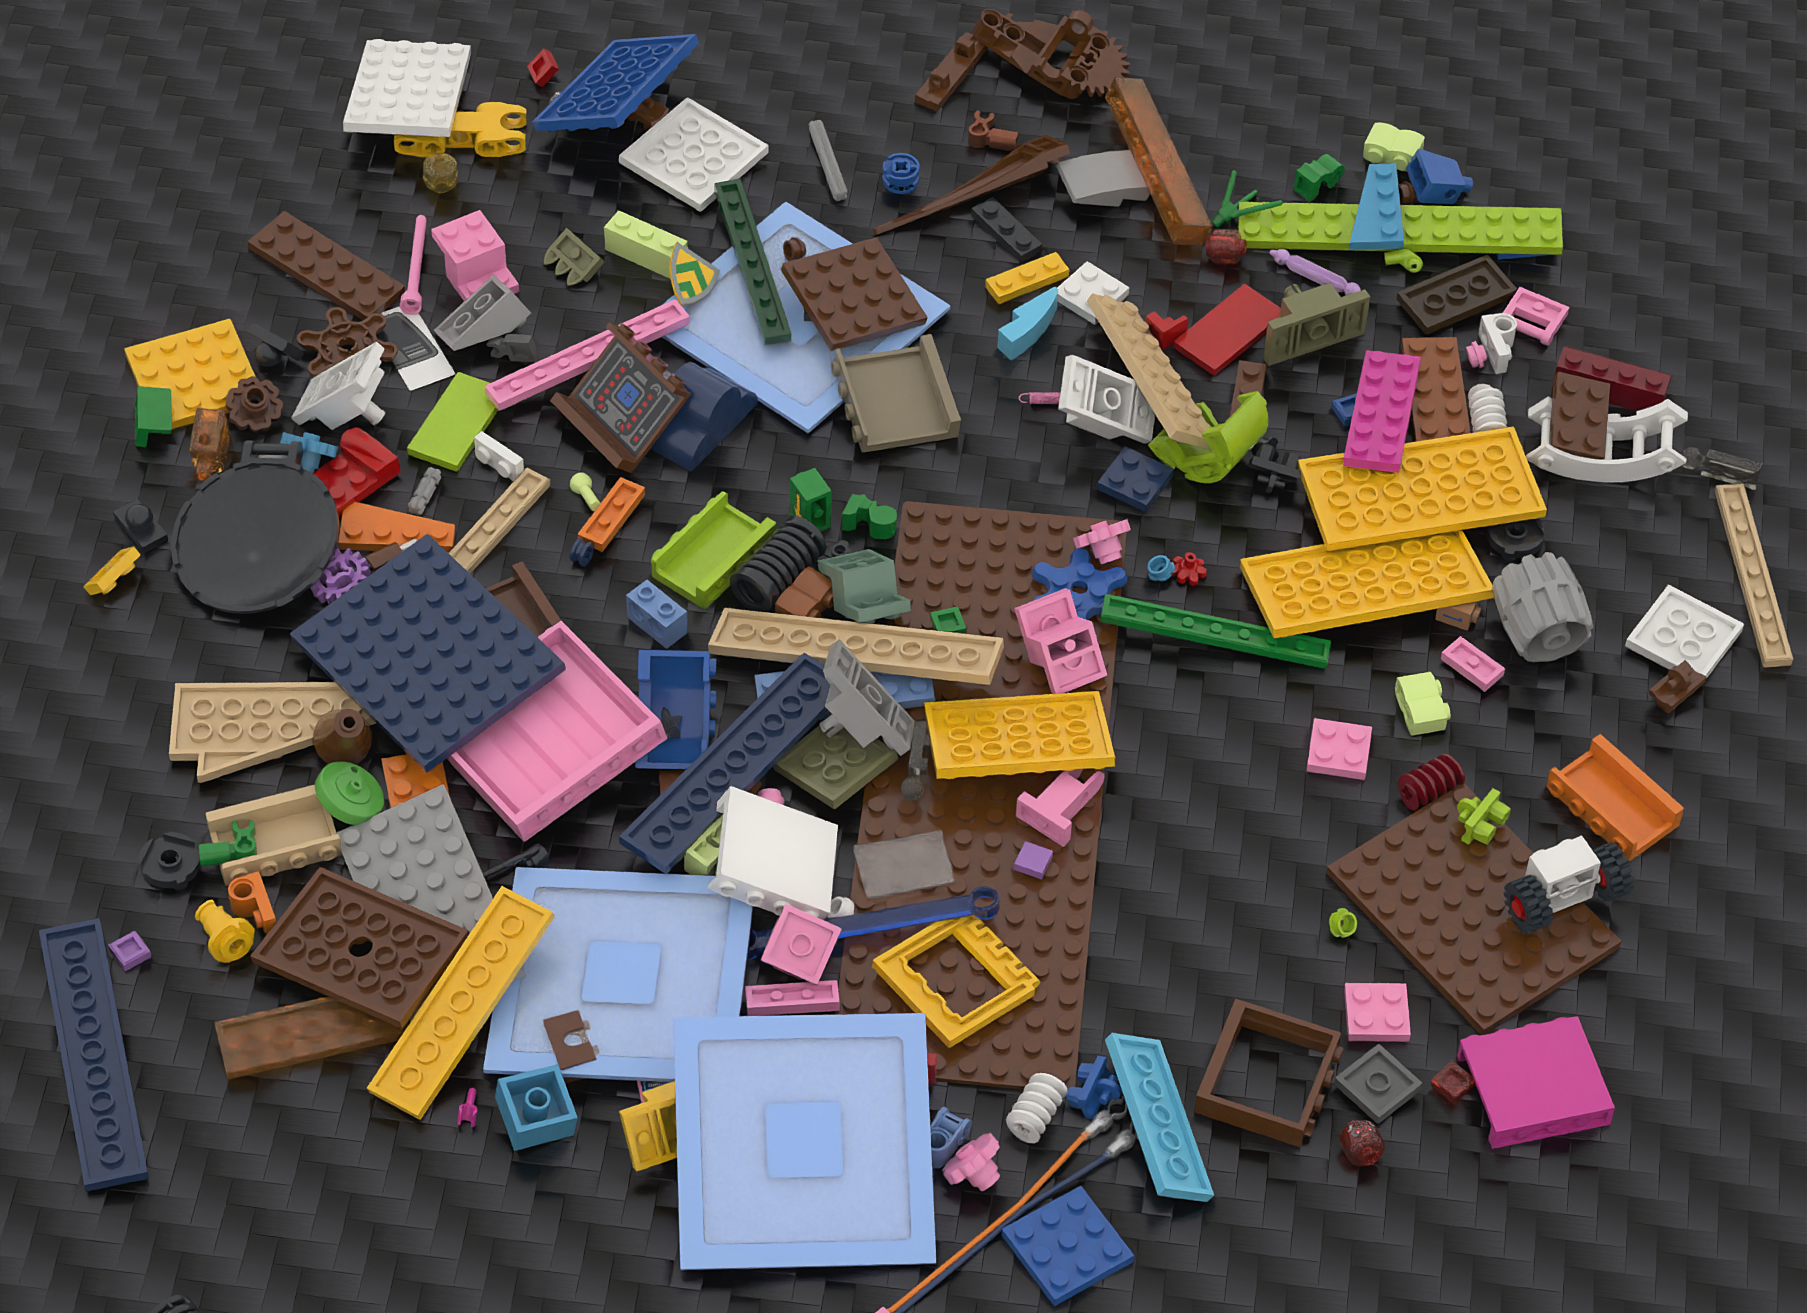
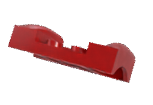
M360 428L345 431L340 441L341 454L312 473L329 490L334 499L338 517L342 515L343 510L354 502L359 503L401 473L398 456Z

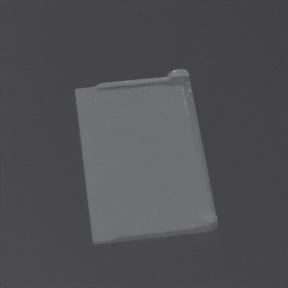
M941 829L924 834L853 846L854 856L867 899L955 883Z

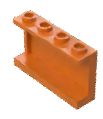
M1601 734L1592 739L1588 752L1560 771L1556 767L1549 771L1546 787L1550 793L1563 801L1574 815L1584 820L1595 834L1600 835L1608 843L1616 844L1618 849L1623 851V857H1627L1629 862L1680 826L1684 808Z

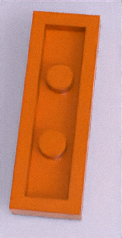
M620 477L579 531L578 538L584 539L585 543H594L595 549L603 552L645 496V487Z

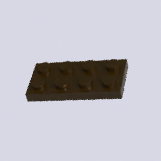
M1485 255L1397 292L1396 300L1427 335L1512 299L1518 289L1488 255Z

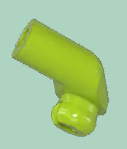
M1410 249L1384 252L1386 266L1400 263L1411 273L1419 272L1423 266L1421 258Z

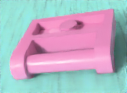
M1519 287L1503 313L1510 314L1511 316L1515 314L1546 327L1543 330L1515 318L1517 321V331L1539 339L1541 344L1549 346L1557 330L1567 317L1569 307Z

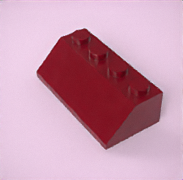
M1569 346L1563 347L1555 374L1562 372L1609 383V404L1635 411L1650 408L1665 401L1673 377L1672 374Z

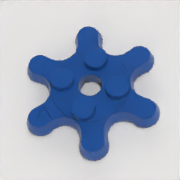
M1078 548L1070 555V565L1065 568H1055L1045 562L1038 563L1033 568V579L1045 585L1048 590L1046 594L1037 596L1034 600L1064 588L1069 589L1077 616L1089 620L1092 616H1101L1105 594H1110L1114 589L1123 587L1127 583V575L1120 567H1114L1106 571L1094 569V566L1090 563L1091 556L1084 548ZM1076 586V588H1083L1087 591L1079 594L1072 590Z

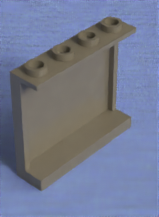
M932 334L922 335L918 347L847 358L842 357L840 348L836 349L835 358L831 361V372L833 377L838 378L839 397L845 400L846 418L848 421H852L853 439L855 443L859 442L862 453L958 437L961 418Z

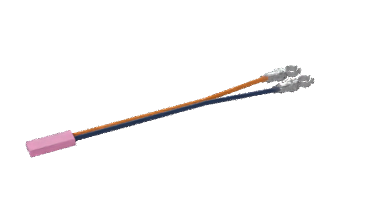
M1123 1097L1115 1101L1114 1099L1111 1100L1107 1111L1102 1110L1093 1117V1120L1079 1134L1078 1139L1018 1203L888 1309L882 1307L876 1313H904L1001 1233L1002 1228L1010 1225L1027 1210L1104 1161L1107 1162L1110 1159L1116 1158L1122 1152L1131 1149L1136 1142V1138L1139 1139L1137 1133L1135 1135L1132 1134L1131 1127L1134 1125L1133 1121L1131 1122L1130 1130H1123L1116 1135L1115 1140L1106 1147L1101 1157L1026 1203L1082 1142L1093 1139L1100 1132L1108 1130L1112 1126L1114 1119H1121L1126 1115L1127 1103L1123 1113H1114L1113 1115L1109 1113L1110 1106L1113 1104L1121 1105Z

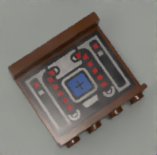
M608 322L606 327L615 336L570 396L556 392L550 401L616 468L632 473L690 397L691 393L683 387L685 382L680 377L667 371L668 365L663 360L650 354L652 350L647 344L640 340L637 341L633 337L635 333L625 324L618 326Z

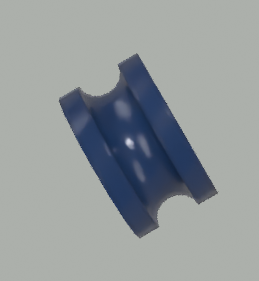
M578 538L571 549L570 561L573 563L579 561L580 566L583 567L588 565L594 553V543H585L584 539Z

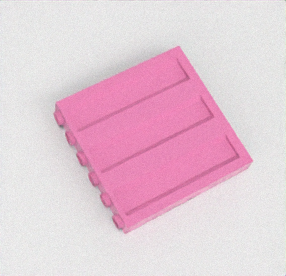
M562 621L548 628L538 638L564 662L566 670L446 758L524 842L667 739L661 721Z

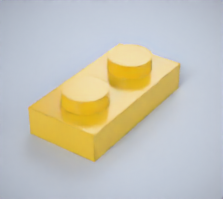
M134 546L120 550L83 587L90 595L110 592L117 585L115 580L120 575H126L135 567L133 562L140 556V553Z

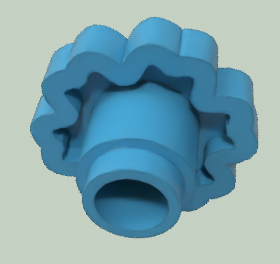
M283 432L280 441L282 444H291L292 441L302 442L303 456L301 466L311 474L314 473L315 468L318 469L322 454L336 458L339 448L319 442L321 436L304 432L303 437Z

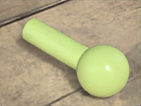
M585 473L573 475L570 480L571 490L581 494L590 509L595 511L601 503L591 490V478Z

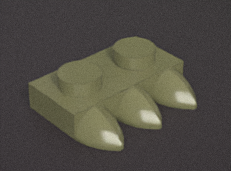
M567 228L548 248L544 257L545 265L558 261L555 270L556 275H562L570 271L567 278L568 286L578 284L583 280L588 282L605 263Z

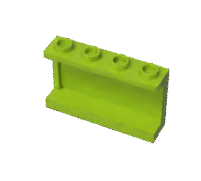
M722 491L715 498H711L699 514L693 515L680 532H675L662 549L654 552L651 557L652 577L705 610L730 586L731 575L774 534L776 522L767 517L760 524L729 505L728 494Z

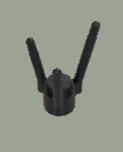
M534 844L521 854L483 872V875L486 878L517 863L519 867L544 868L550 862L549 855L540 844Z

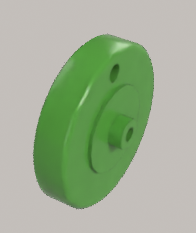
M343 761L332 762L326 765L316 778L315 792L318 800L327 812L344 823L359 825L374 815L379 814L384 807V794L379 783L369 772L355 764Z

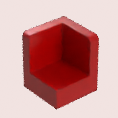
M1154 311L1147 315L1145 320L1152 336L1158 340L1161 350L1171 346L1188 328V318L1185 315L1175 321L1171 317L1163 320Z

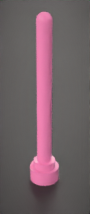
M419 215L416 218L408 288L402 294L400 300V309L410 315L417 314L422 309L423 299L418 292L427 222L426 217L423 215Z

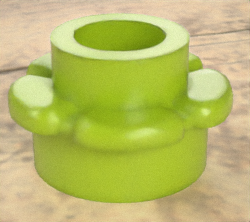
M1345 908L1337 909V912L1332 913L1329 919L1330 931L1335 937L1341 936L1345 938L1352 935L1357 928L1355 915L1348 912Z

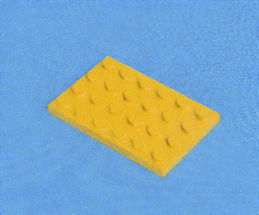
M1099 691L924 703V713L937 779L1115 767V755Z

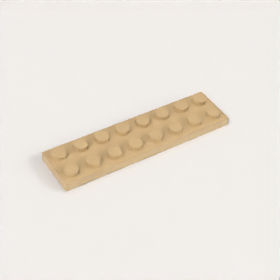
M1092 293L1087 300L1088 305L1170 439L1211 450L1202 436V433L1211 426L1203 418L1201 409L1193 402L1191 393L1180 381L1179 374L1170 365V360L1162 352L1158 340L1152 336L1148 329V324L1139 315L1138 308L1129 301L1121 302L1108 295L1101 296Z

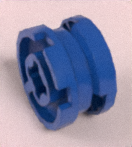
M895 153L888 156V160L883 162L882 182L884 187L894 194H907L914 191L919 185L920 165L918 160L907 153ZM899 187H904L903 191H900Z

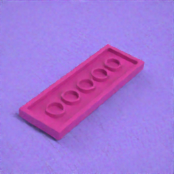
M1366 350L1344 453L1343 466L1399 473L1421 357Z

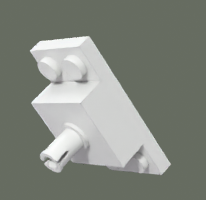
M375 342L312 378L291 419L298 425H301L308 420L313 421L318 418L331 430L360 414L369 420L372 425L379 423L385 411L375 405L371 398L384 374V371L379 366L381 364L380 357L385 348L378 342Z
M1075 355L1065 358L1058 409L1067 413V423L1107 439L1124 435L1144 444L1152 441L1155 413L1134 379Z

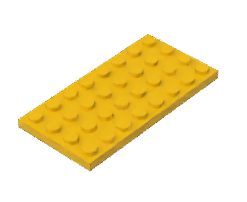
M1514 427L1405 443L1399 473L1343 466L1344 453L1298 460V470L1301 471L1300 477L1327 551L1546 516V506Z
M1462 530L1327 551L1325 544L1240 559V569L1274 638L1494 598L1492 584Z

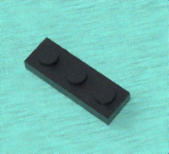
M993 197L971 209V216L1020 263L1042 252V243Z

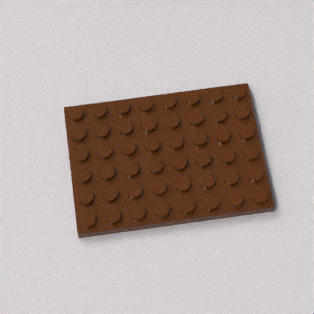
M1464 783L1328 865L1326 874L1481 1035H1486L1618 950L1622 941L1583 902L1552 913V924L1529 934L1522 933V930L1519 931L1517 923L1514 924L1512 921L1513 916L1509 915L1507 911L1509 907L1505 905L1504 901L1507 899L1504 897V886L1526 875L1529 857L1533 852L1505 823L1501 826L1490 819L1488 823L1496 827V832L1488 845L1476 839H1473L1469 845L1461 841L1466 833V829L1464 827L1465 823L1458 820L1460 813L1457 810V804L1463 798L1471 800L1474 797L1479 798Z

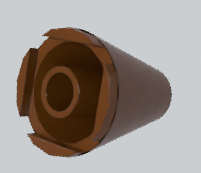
M337 709L328 712L318 721L314 729V747L317 754L328 764L343 761L356 765L367 756L372 746L373 737L368 722L353 709Z

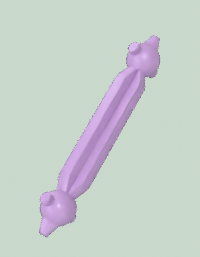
M1285 249L1270 250L1269 252L1277 264H1286L1290 270L1321 285L1331 283L1337 292H1344L1347 295L1361 291L1358 284L1348 283L1344 277L1298 255L1290 256L1289 252Z

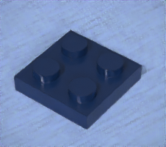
M1125 446L1098 481L1097 490L1147 512L1173 477L1174 469Z

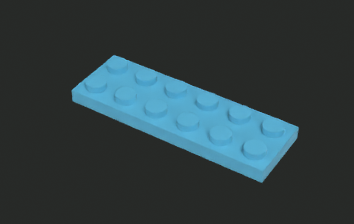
M1111 1033L1105 1039L1158 1196L1208 1202L1214 1196L1160 1040Z

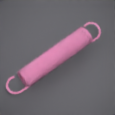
M1029 392L1021 395L1030 394V404H1059L1061 392Z

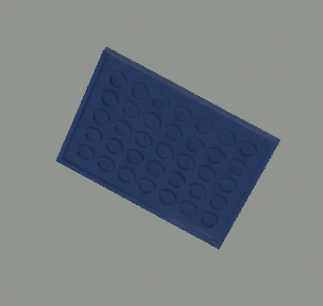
M428 534L290 633L292 640L426 773L566 670L564 662Z

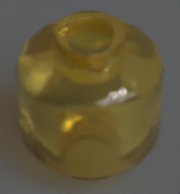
M436 153L425 159L423 163V177L426 186L438 193L447 192L458 183L457 162L451 155Z

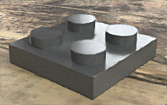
M1377 1044L1341 1072L1334 1080V1085L1377 1124L1421 1091L1423 1085L1416 1076L1380 1044Z

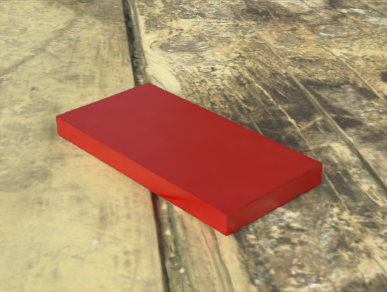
M1244 283L1174 341L1173 348L1215 376L1267 333L1268 322L1280 317L1281 308Z

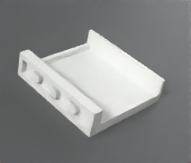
M730 786L717 801L716 811L723 813L717 873L716 877L708 885V889L722 896L745 902L750 906H757L771 911L779 916L784 905L788 904L824 920L830 913L838 825Z

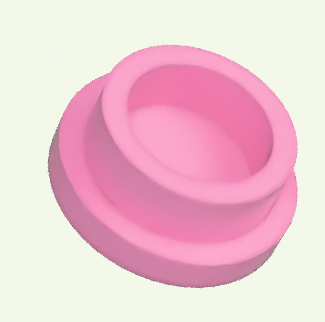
M1476 341L1471 342V345L1466 347L1472 368L1477 366L1482 368L1484 367L1483 361L1487 360L1484 346H1478Z

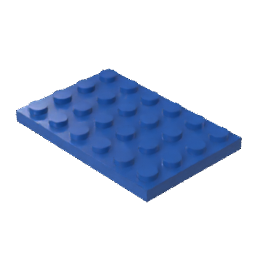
M696 34L613 40L532 121L535 130L554 132L563 129L574 131L580 128L594 130L599 127H609L611 129L620 127L624 120L638 109L640 103L650 97L651 92L658 85L662 84L672 71L678 68V64L684 58L691 55V51L699 44Z

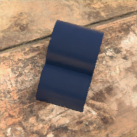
M688 362L681 366L675 375L685 382L683 387L691 395L650 449L692 472L758 404V398L756 393L710 368L703 369L692 362Z

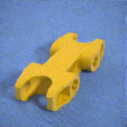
M502 102L482 103L478 105L476 112H456L450 137L395 134V151L403 155L417 157H439L443 155L445 148H475L476 153L483 157H502L519 154L526 150L525 134L509 129L521 128L527 125L526 108ZM513 113L521 116L518 119L507 118L509 114ZM516 140L520 143L518 145H509L506 141ZM412 141L415 143L411 146H404L400 142Z

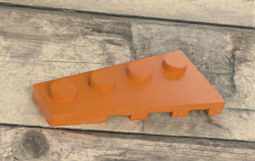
M354 502L343 510L338 544L339 550H347L349 548L351 550L377 551L393 542L400 546L414 538L418 541L428 534L449 553L454 548L456 531L454 524Z

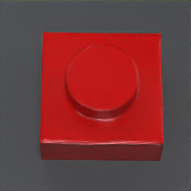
M543 49L527 66L535 84L542 87L559 70L552 53L546 49Z

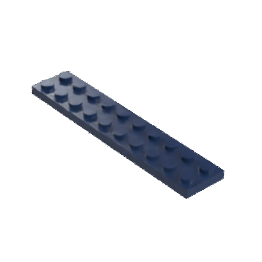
M803 653L619 836V844L667 874L686 855V851L723 815V813L716 811L717 801L728 788L732 786L748 792L828 711L825 703L831 684L828 683L823 673L825 665L808 654Z
M100 918L39 930L85 1191L149 1179Z

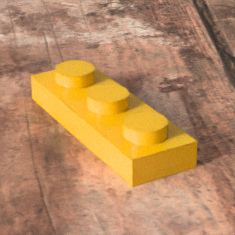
M1054 252L986 279L985 287L996 302L1001 304L1069 277V268L1060 256Z

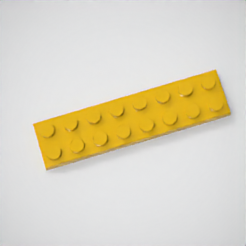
M501 886L368 1085L369 1093L421 1120L555 917L553 912Z

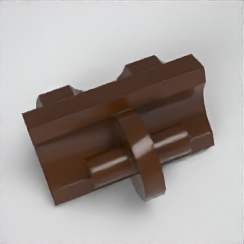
M650 96L643 100L638 109L626 119L640 121L643 123L644 130L648 131L668 114V108L653 100Z
M1684 660L1678 666L1672 667L1668 674L1649 690V695L1656 700V705L1665 713H1670L1706 682L1707 677L1695 671Z

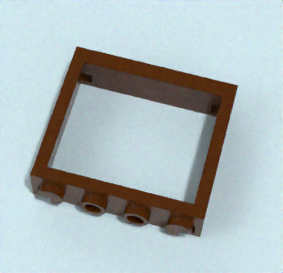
M1235 998L1197 1092L1194 1112L1301 1147L1305 1136L1311 1137L1316 1122L1315 1119H1312L1314 1112L1320 1113L1325 1099V1095L1321 1094L1323 1088H1330L1335 1072L1331 1070L1333 1062L1337 1064L1340 1062L1344 1049L1339 1047L1341 1032ZM1241 1027L1325 1053L1298 1123L1214 1096Z

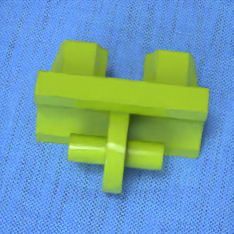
M1492 788L1482 802L1477 797H1474L1472 800L1463 798L1457 804V810L1460 813L1458 820L1465 823L1464 827L1466 829V833L1461 841L1469 845L1473 839H1476L1488 845L1496 832V827L1488 823V820L1490 819L1502 826L1510 815L1511 808L1499 801L1501 792Z

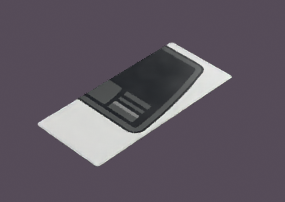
M400 306L381 313L386 317L387 323L384 330L377 334V337L382 342H391L397 346L398 353L392 362L410 391L455 375V372L419 313L413 315L406 314L400 309Z

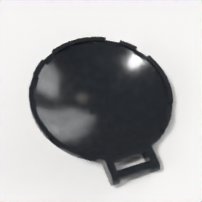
M245 441L241 462L233 464L234 468L219 475L216 472L198 486L199 491L191 500H186L182 506L172 532V560L184 586L202 603L220 611L237 614H252L272 610L287 604L303 594L320 578L327 568L338 541L339 517L334 499L327 487L316 475L311 474L301 466L303 456L302 442L292 441L291 444H257L256 441ZM256 455H285L288 458H256Z

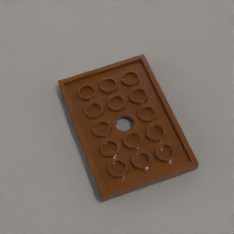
M320 867L251 954V959L256 965L403 1029L439 981L470 933L467 929ZM366 941L373 944L372 950L365 956L356 957L350 954L353 944L360 945Z

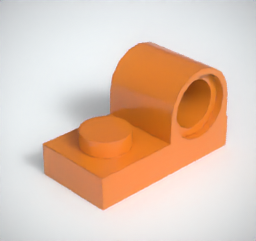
M257 871L234 879L229 884L228 894L232 912L242 918L253 916L257 929L263 928L266 936L276 924V918L260 873Z

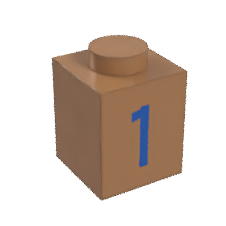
M1476 601L1438 608L1435 620L1468 631L1472 622L1477 624L1482 607H1479V602Z

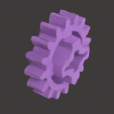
M347 548L344 554H341L340 550L336 549L335 555L332 556L327 568L310 589L314 596L318 597L320 603L323 604L327 601L330 605L372 574L369 569L370 566L367 560L362 558L360 552L357 551L353 554L351 549Z

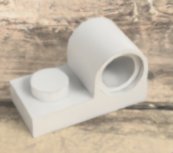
M1506 313L1482 316L1478 333L1496 374L1507 371L1508 361L1512 357L1510 348L1513 346L1517 327L1516 319Z

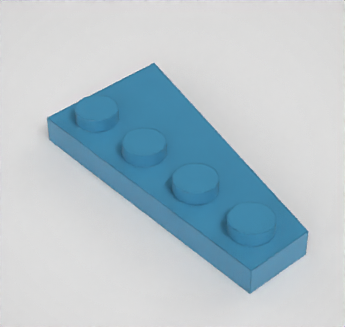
M1396 163L1369 164L1350 239L1349 250L1403 249L1404 237Z

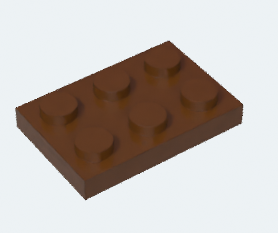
M1562 372L1555 374L1549 444L1575 456L1599 460L1605 458L1610 384Z

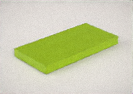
M457 372L407 447V454L458 472L475 446L474 437L481 431L484 432L498 411L485 394V386L490 383Z

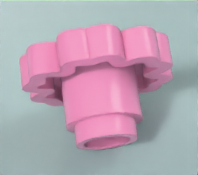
M1127 519L1109 526L1107 521L1091 525L1092 532L1073 538L1076 549L1090 544L1095 559L1098 558L1101 565L1122 557L1120 553L1122 547L1118 534L1129 531L1131 528Z
M991 1133L983 1134L977 1140L970 1141L961 1147L955 1157L946 1163L942 1169L944 1177L951 1185L958 1184L966 1178L973 1187H978L980 1191L986 1190L1000 1177V1174L997 1172L998 1167L991 1159L1000 1148L999 1142Z

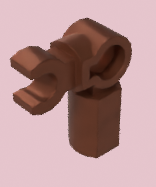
M980 111L975 112L974 123L969 127L968 143L971 147L983 148L989 145V148L1013 151L1017 148L1018 132L992 128L994 125V113H990L988 118L983 119L980 117Z

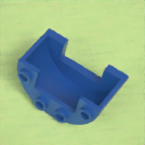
M639 650V700L661 721L667 739L635 762V768L687 769L709 747V738H715L716 720H710V708H716V691H711V676L716 677V659H710V651Z

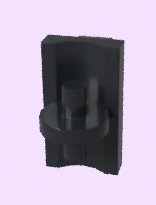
M1261 444L1255 456L1249 460L1248 468L1269 474L1267 476L1259 473L1256 481L1265 483L1264 492L1271 493L1273 486L1281 489L1285 486L1286 481L1276 477L1293 482L1300 479L1301 471L1298 470L1300 455L1285 452L1282 464L1272 462L1275 448Z

